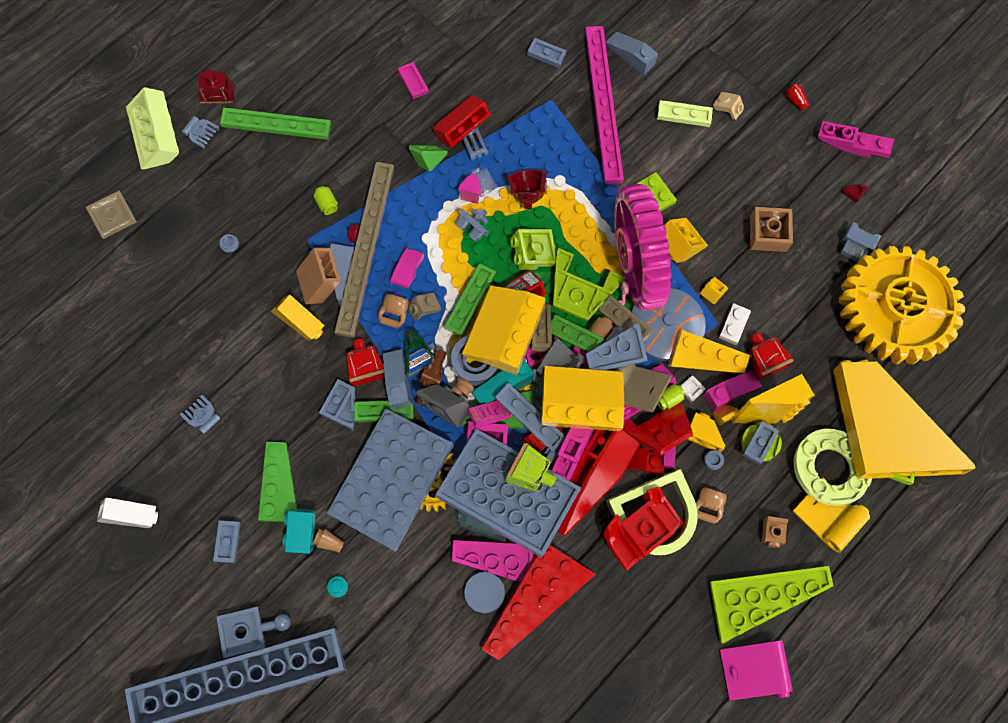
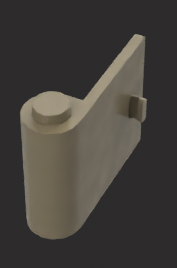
M635 364L609 370L624 372V405L652 413L672 378L669 374L636 367Z

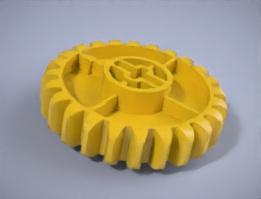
M888 246L885 251L876 249L869 256H863L849 270L847 278L841 285L844 293L839 297V303L845 307L840 312V315L844 319H850L845 329L849 332L856 331L857 334L853 338L854 342L857 344L864 341L866 343L864 351L869 354L874 349L877 350V357L882 361L889 355H891L893 364H900L903 360L908 364H915L920 359L928 361L935 354H940L948 348L949 344L957 338V330L963 325V320L959 316L965 312V306L957 303L964 297L963 292L953 289L958 284L957 279L954 277L947 278L946 275L950 269L947 266L938 268L936 266L938 258L933 256L929 260L925 259V251L921 249L915 254H912V249L909 246H904L899 252L895 246Z

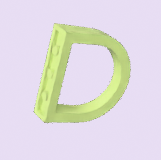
M675 469L605 500L613 518L618 514L621 522H623L626 516L621 504L645 494L647 490L664 486L670 482L673 483L684 507V525L675 539L669 543L659 545L650 554L666 555L681 549L688 543L696 529L697 507L681 469Z

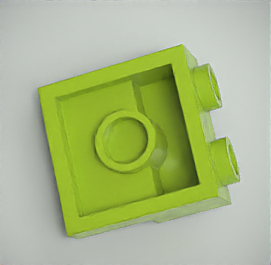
M518 229L513 234L510 243L511 247L515 248L514 263L519 266V270L555 267L556 248L552 229Z

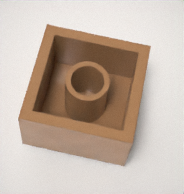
M755 207L750 215V250L787 252L793 244L792 209Z

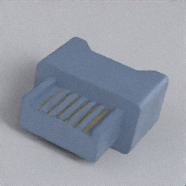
M852 222L841 241L844 247L840 254L858 262L863 256H869L875 250L881 235H872L860 229L857 223Z

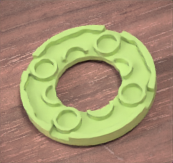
M836 429L817 430L803 439L796 449L794 455L796 477L801 487L815 500L830 506L848 505L861 498L868 486H870L872 479H857L847 433ZM834 450L845 457L850 466V475L844 484L839 486L829 485L825 480L818 477L814 462L819 452Z

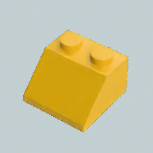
M687 218L672 219L665 224L666 239L669 243L668 252L673 261L677 263L686 261L708 246Z

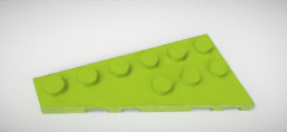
M829 566L709 582L720 643L723 644L833 587Z

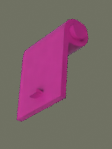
M783 640L720 650L730 701L774 694L777 695V698L789 697V692H793Z

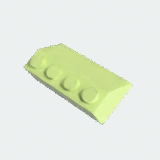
M144 87L126 106L141 169H148L170 163L179 154V148L176 143L175 132L163 91Z

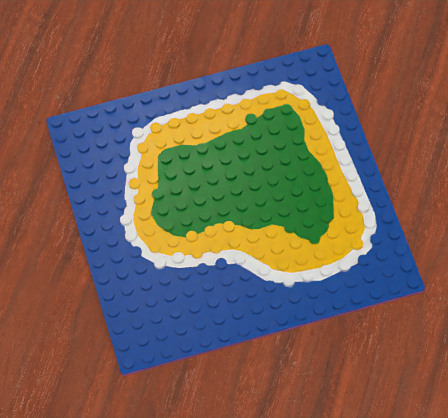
M548 101L485 137L483 141L487 147L488 155L483 153L481 154L482 157L474 156L475 159L471 160L467 149H464L438 164L431 172L426 171L389 192L359 316V322L382 357L384 353L402 349L405 358L404 344L406 342L404 334L408 330H416L419 336L424 338L427 346L434 343L436 348L447 352L441 367L443 369V376L439 386L443 388L447 386L450 389L455 387L459 378H457L453 370H450L452 366V350L460 339L470 335L489 288L462 337L446 330L444 326L479 263L496 271L490 286L502 288L529 271L519 270V266L514 263L516 252L515 248L511 247L510 240L518 229H552L556 252L560 248L574 254L567 272L603 287L610 270L622 275L615 238L616 229L614 227L615 200L619 189L615 184L604 183L602 166L553 101ZM478 141L476 144L481 149L482 147ZM471 145L472 151H475L473 145ZM524 169L547 170V194H544L539 201L532 204V209H525V205L516 196L511 195V184L508 182V174ZM471 174H476L481 186L478 204L460 200L459 186ZM365 207L310 237L308 243L311 248H330L332 243L354 247L355 251L356 243H350L348 232L352 224L361 226ZM463 209L473 218L475 217L471 213L473 209H476L478 212L482 209L487 211L485 216L488 219L487 224L479 223L490 234L487 237L483 236L477 242L468 235L474 228L472 224L464 231L455 224L461 216L459 211ZM406 248L424 253V259L416 270V277L408 288L391 283L394 270ZM671 260V288L687 293L699 304L705 317L706 334L715 328L718 322ZM538 267L536 270H531L543 281L547 293L543 297L546 298L545 305H550L551 321L556 314L589 331L598 317H606L597 310L586 322L552 307L555 267ZM617 288L611 296L617 301L622 300V290ZM434 293L441 307L438 313L423 315L418 321H414L408 308L405 322L399 328L380 324L378 320V312L383 305L386 294L405 298L410 303L415 296ZM626 294L624 306L632 311L635 304L630 294ZM387 312L383 314V317L400 321V316ZM559 339L573 352L575 346ZM420 345L419 348L415 350L409 349V355L417 352L418 350L424 347ZM538 355L531 356V359L534 361L541 359ZM647 356L648 361L637 363L635 366L649 370L662 361ZM469 357L466 359L467 364L472 368H478L484 364ZM422 372L408 378L415 408L432 433L454 444L450 454H454L453 460L458 459L467 444L468 426L456 428L431 413L427 407L416 404L415 402L418 397L416 392L421 389L419 380ZM532 381L530 385L518 390V392L534 391V407L537 409L539 406V399L535 398V388L537 386ZM476 385V386H473V387H474V389H477V388L480 387L481 385ZM469 393L467 400L469 402L476 401L473 394ZM508 429L506 446L520 452L523 446L521 439L531 434V432L525 429Z

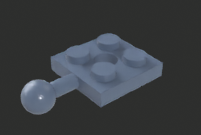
M259 607L217 616L223 658L226 659L266 648L263 631L275 628L279 631H285L290 627V618L285 614H280L274 621L262 623ZM243 626L246 628L247 634L244 638L239 639L236 636V631L239 627Z

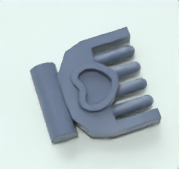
M193 116L182 130V133L185 136L189 135V139L194 144L205 149L204 144H207V141L201 138L209 141L210 138L206 134L213 137V134L206 131V129L216 133V130L218 131L220 128L208 120H199Z
M201 395L200 398L207 406L200 399H197V402L203 408L193 403L196 409L191 406L189 409L194 413V416L188 410H185V413L192 420H189L183 413L180 415L191 426L195 428L200 427L199 429L205 434L221 418L216 413L214 414L215 409L213 405Z

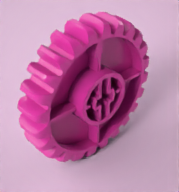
M634 184L624 186L617 193L614 208L615 238L622 275L626 277L624 281L628 282L632 301L640 310L657 309L666 304L671 289V258L668 252L669 243L666 239L667 232L665 225H663V216L661 211H659V205L654 194L646 185Z

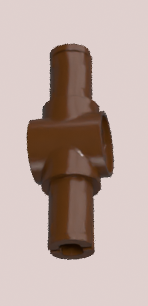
M436 348L434 358H432L430 364L424 367L419 380L421 389L440 384L443 376V369L441 367L447 353L446 351ZM417 397L415 403L426 407L421 399Z

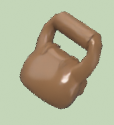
M386 294L383 305L378 312L380 324L393 328L401 327L406 319L409 301L396 295ZM387 312L400 316V321L383 317V314Z
M703 487L696 502L697 518L713 524L717 523L723 516L724 504L727 499L726 494ZM702 506L717 511V516L699 511V508Z

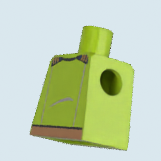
M524 443L507 474L505 482L531 491H537L541 483L552 488L557 477L547 472L551 464L550 460Z

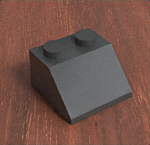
M436 384L416 392L431 413L456 428H459L468 416L469 401L462 395L456 396L447 386L443 388Z

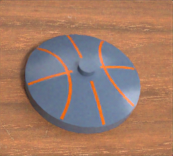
M671 288L666 304L660 308L645 311L640 310L634 305L631 311L654 331L644 342L646 355L653 359L670 362L679 330L704 337L706 323L703 311L690 295L681 290Z

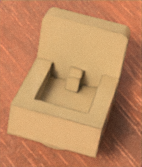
M721 92L713 104L715 110L729 112L734 120L738 118L744 108L740 95Z

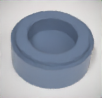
M711 450L704 456L703 462L707 469L715 471L723 466L724 457L719 451Z

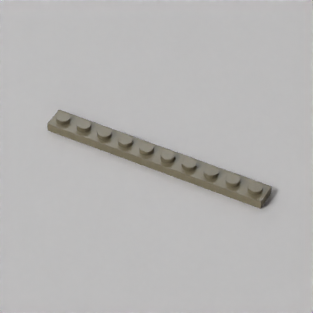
M380 162L375 164L335 329L336 335L355 338L393 177L394 165Z

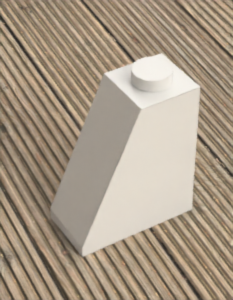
M105 498L101 502L97 522L150 528L152 524H156L158 512H155L156 506Z

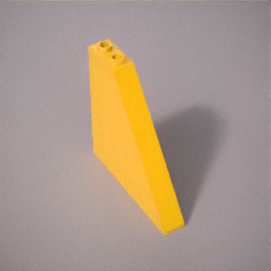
M846 360L840 362L833 370L857 479L893 478L895 475L890 473L909 477L911 472H915V477L966 474L975 469V465L878 362H869V360L851 362Z

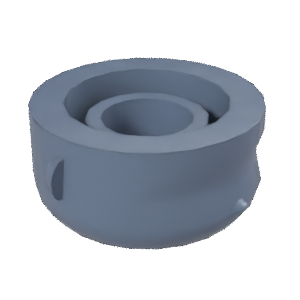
M465 336L455 344L452 350V366L450 370H453L457 378L465 380L473 386L482 385L497 374L498 368L485 363L478 368L470 367L466 362L468 357L462 355L469 336Z

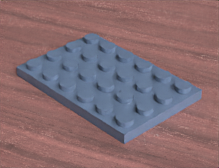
M385 409L327 514L386 547L397 551L454 444Z
M476 429L435 497L542 558L581 487L549 469L547 472L557 477L552 488L541 483L537 491H531L505 482L507 474L519 452Z

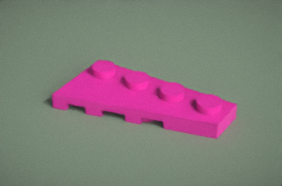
M453 540L452 561L520 582L533 561L534 553L514 543Z

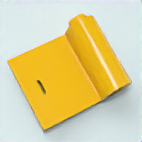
M809 494L793 510L829 548L837 553H840L870 519L868 509L862 505L830 506L815 500Z

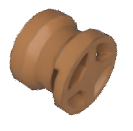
M460 378L457 380V385L451 388L456 396L462 395L466 399H468V394L475 390L469 382Z

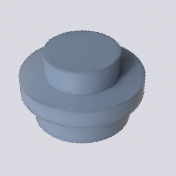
M231 234L224 235L220 240L221 249L227 253L234 252L239 246L237 237Z

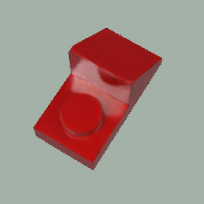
M640 448L627 469L663 475L665 469L664 454L659 455L649 452V448Z

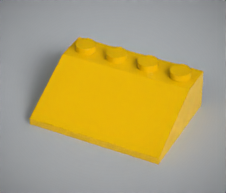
M490 286L462 355L517 375L544 310L546 298L527 291Z
M544 366L541 425L621 431L623 429L624 372Z
M801 374L749 399L731 421L733 423H760L761 421L769 424H776L780 421L786 423L793 419L805 406L810 404L809 400L814 396V393Z

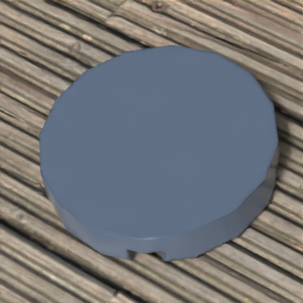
M481 572L472 576L466 583L464 590L465 600L469 607L482 614L491 613L498 609L505 596L504 585L500 578L488 572Z

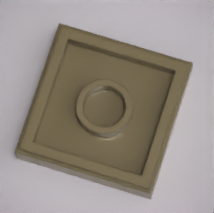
M120 190L86 207L103 239L137 223Z

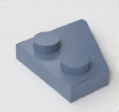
M337 379L319 414L350 430H354L355 387Z

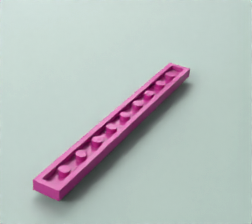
M603 26L586 27L585 34L604 183H623L624 177Z

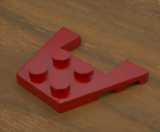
M681 402L669 410H663L639 426H636L628 418L624 420L622 429L632 438L638 440L641 445L659 455L666 453L693 436V430Z

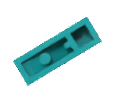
M523 359L517 375L502 370L475 389L472 394L479 405L497 401L495 396L508 383L518 391L532 383L534 373L526 360Z

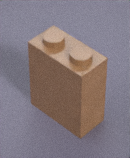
M313 248L296 270L305 304L323 303L341 282L331 248Z

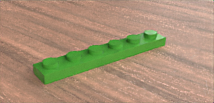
M223 107L220 125L226 128L328 140L331 121Z

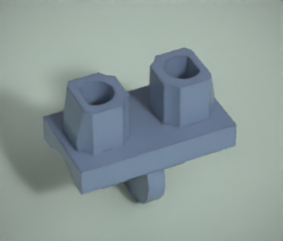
M461 209L459 211L461 216L455 224L463 231L472 224L474 228L468 235L477 242L483 236L487 237L490 234L479 223L487 224L488 219L485 218L487 211L482 209L478 212L476 209H473L471 212L475 215L473 218L469 213Z

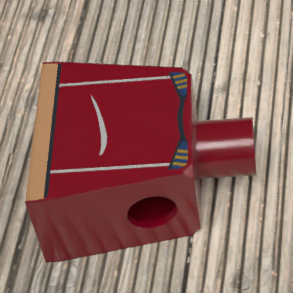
M208 69L199 73L198 95L200 103H234L235 86L224 72H213Z

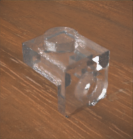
M478 167L470 172V174H476L480 182V197L487 195L497 188L487 168L480 169Z

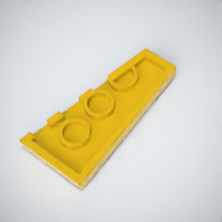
M679 330L668 367L745 373L750 355L687 331Z

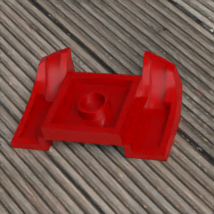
M659 486L647 490L646 494L642 496L646 503L623 522H621L617 514L605 529L604 537L607 544L625 571L650 554L684 524Z

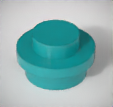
M342 577L332 578L327 585L329 594L336 598L344 596L348 590L347 581Z

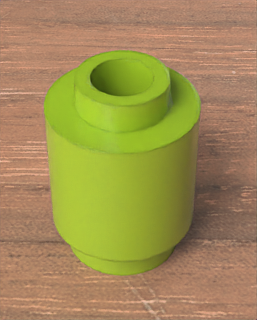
M324 186L317 188L313 197L321 212H324L325 215L336 212L338 203L330 188Z
M676 384L667 387L657 404L661 410H669L682 402L685 395L683 388Z

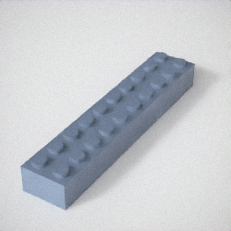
M333 628L125 689L131 723H172L347 671L338 632Z

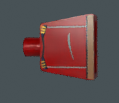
M760 332L750 337L754 347L748 351V355H750L749 360L759 381L789 367L794 362L793 358L775 337L765 341Z
M363 339L353 341L354 351L347 353L351 386L356 387L384 379V366L374 346L365 347Z

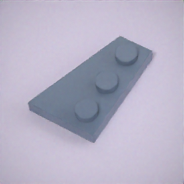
M639 323L587 353L585 356L588 369L605 371L648 361Z

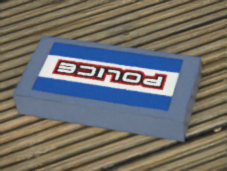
M431 343L428 347L434 354L436 347L434 343ZM424 348L409 355L410 369L408 378L421 373L424 367L431 363L432 358Z

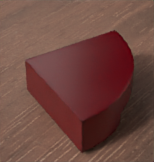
M861 184L848 186L842 194L857 203L868 187Z

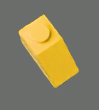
M695 413L690 422L693 436L688 438V440L721 453L725 448V444L715 421L704 413Z

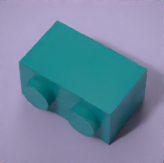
M292 508L285 514L284 525L287 526V534L283 535V546H286L285 552L310 554L313 551L316 510Z

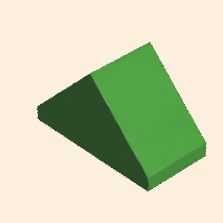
M437 145L409 146V150L418 166L429 172L448 153L447 150Z

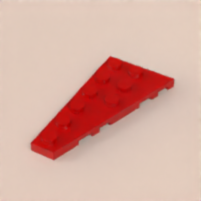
M549 545L542 558L536 555L480 649L500 660L596 574Z

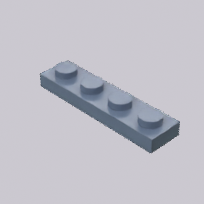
M509 383L495 396V399L551 452L566 438L555 426L541 425V413Z

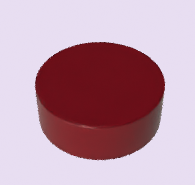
M352 224L348 232L350 243L357 242L360 225Z

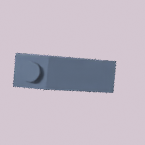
M615 32L605 42L607 47L643 76L656 63L658 53L642 41Z
M331 243L330 248L341 280L335 288L339 306H341L354 255V247Z
M402 349L384 353L385 384L389 405L394 410L414 405L408 376L405 374V361Z

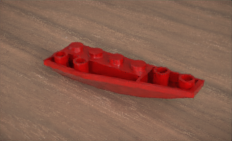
M596 430L582 453L570 482L581 487L557 533L565 537L622 478L640 447L639 442L623 430Z

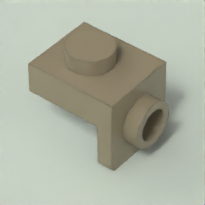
M434 293L415 296L408 307L414 321H418L423 315L438 313L441 310Z

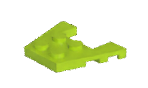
M558 248L556 252L552 307L587 322L624 282L626 277L610 270L603 287H600L568 273L567 270L574 254Z

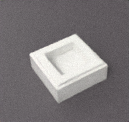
M693 375L681 385L685 392L684 396L691 403L706 390Z

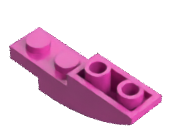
M822 122L818 138L843 151L870 158L871 154L890 157L894 139L858 132L859 128Z
M570 428L558 453V458L552 472L568 481L571 480L594 429Z

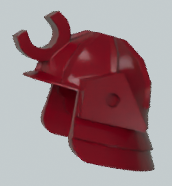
M524 169L507 175L508 182L511 184V195L516 196L525 205V209H532V204L539 201L544 194H547L546 178L548 171L544 169Z

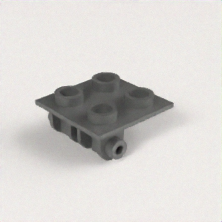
M556 338L536 370L544 377V366L579 368L584 363V356L581 354L575 355Z

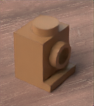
M770 516L763 519L761 543H766L771 548H780V546L784 545L788 519ZM774 529L778 530V536L773 533Z

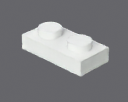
M733 303L719 338L737 345L751 311Z

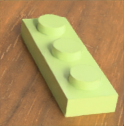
M660 100L657 119L710 127L713 108Z

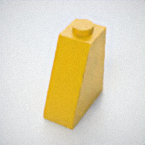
M291 295L283 297L271 311L308 341L313 338L315 340L318 339L323 333L321 329L325 325Z

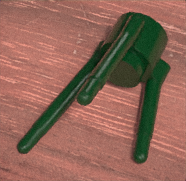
M408 330L404 334L406 342L404 344L405 374L407 376L410 369L409 349L415 350L422 345L430 357L434 358V354L425 343L424 338L420 337L416 330Z

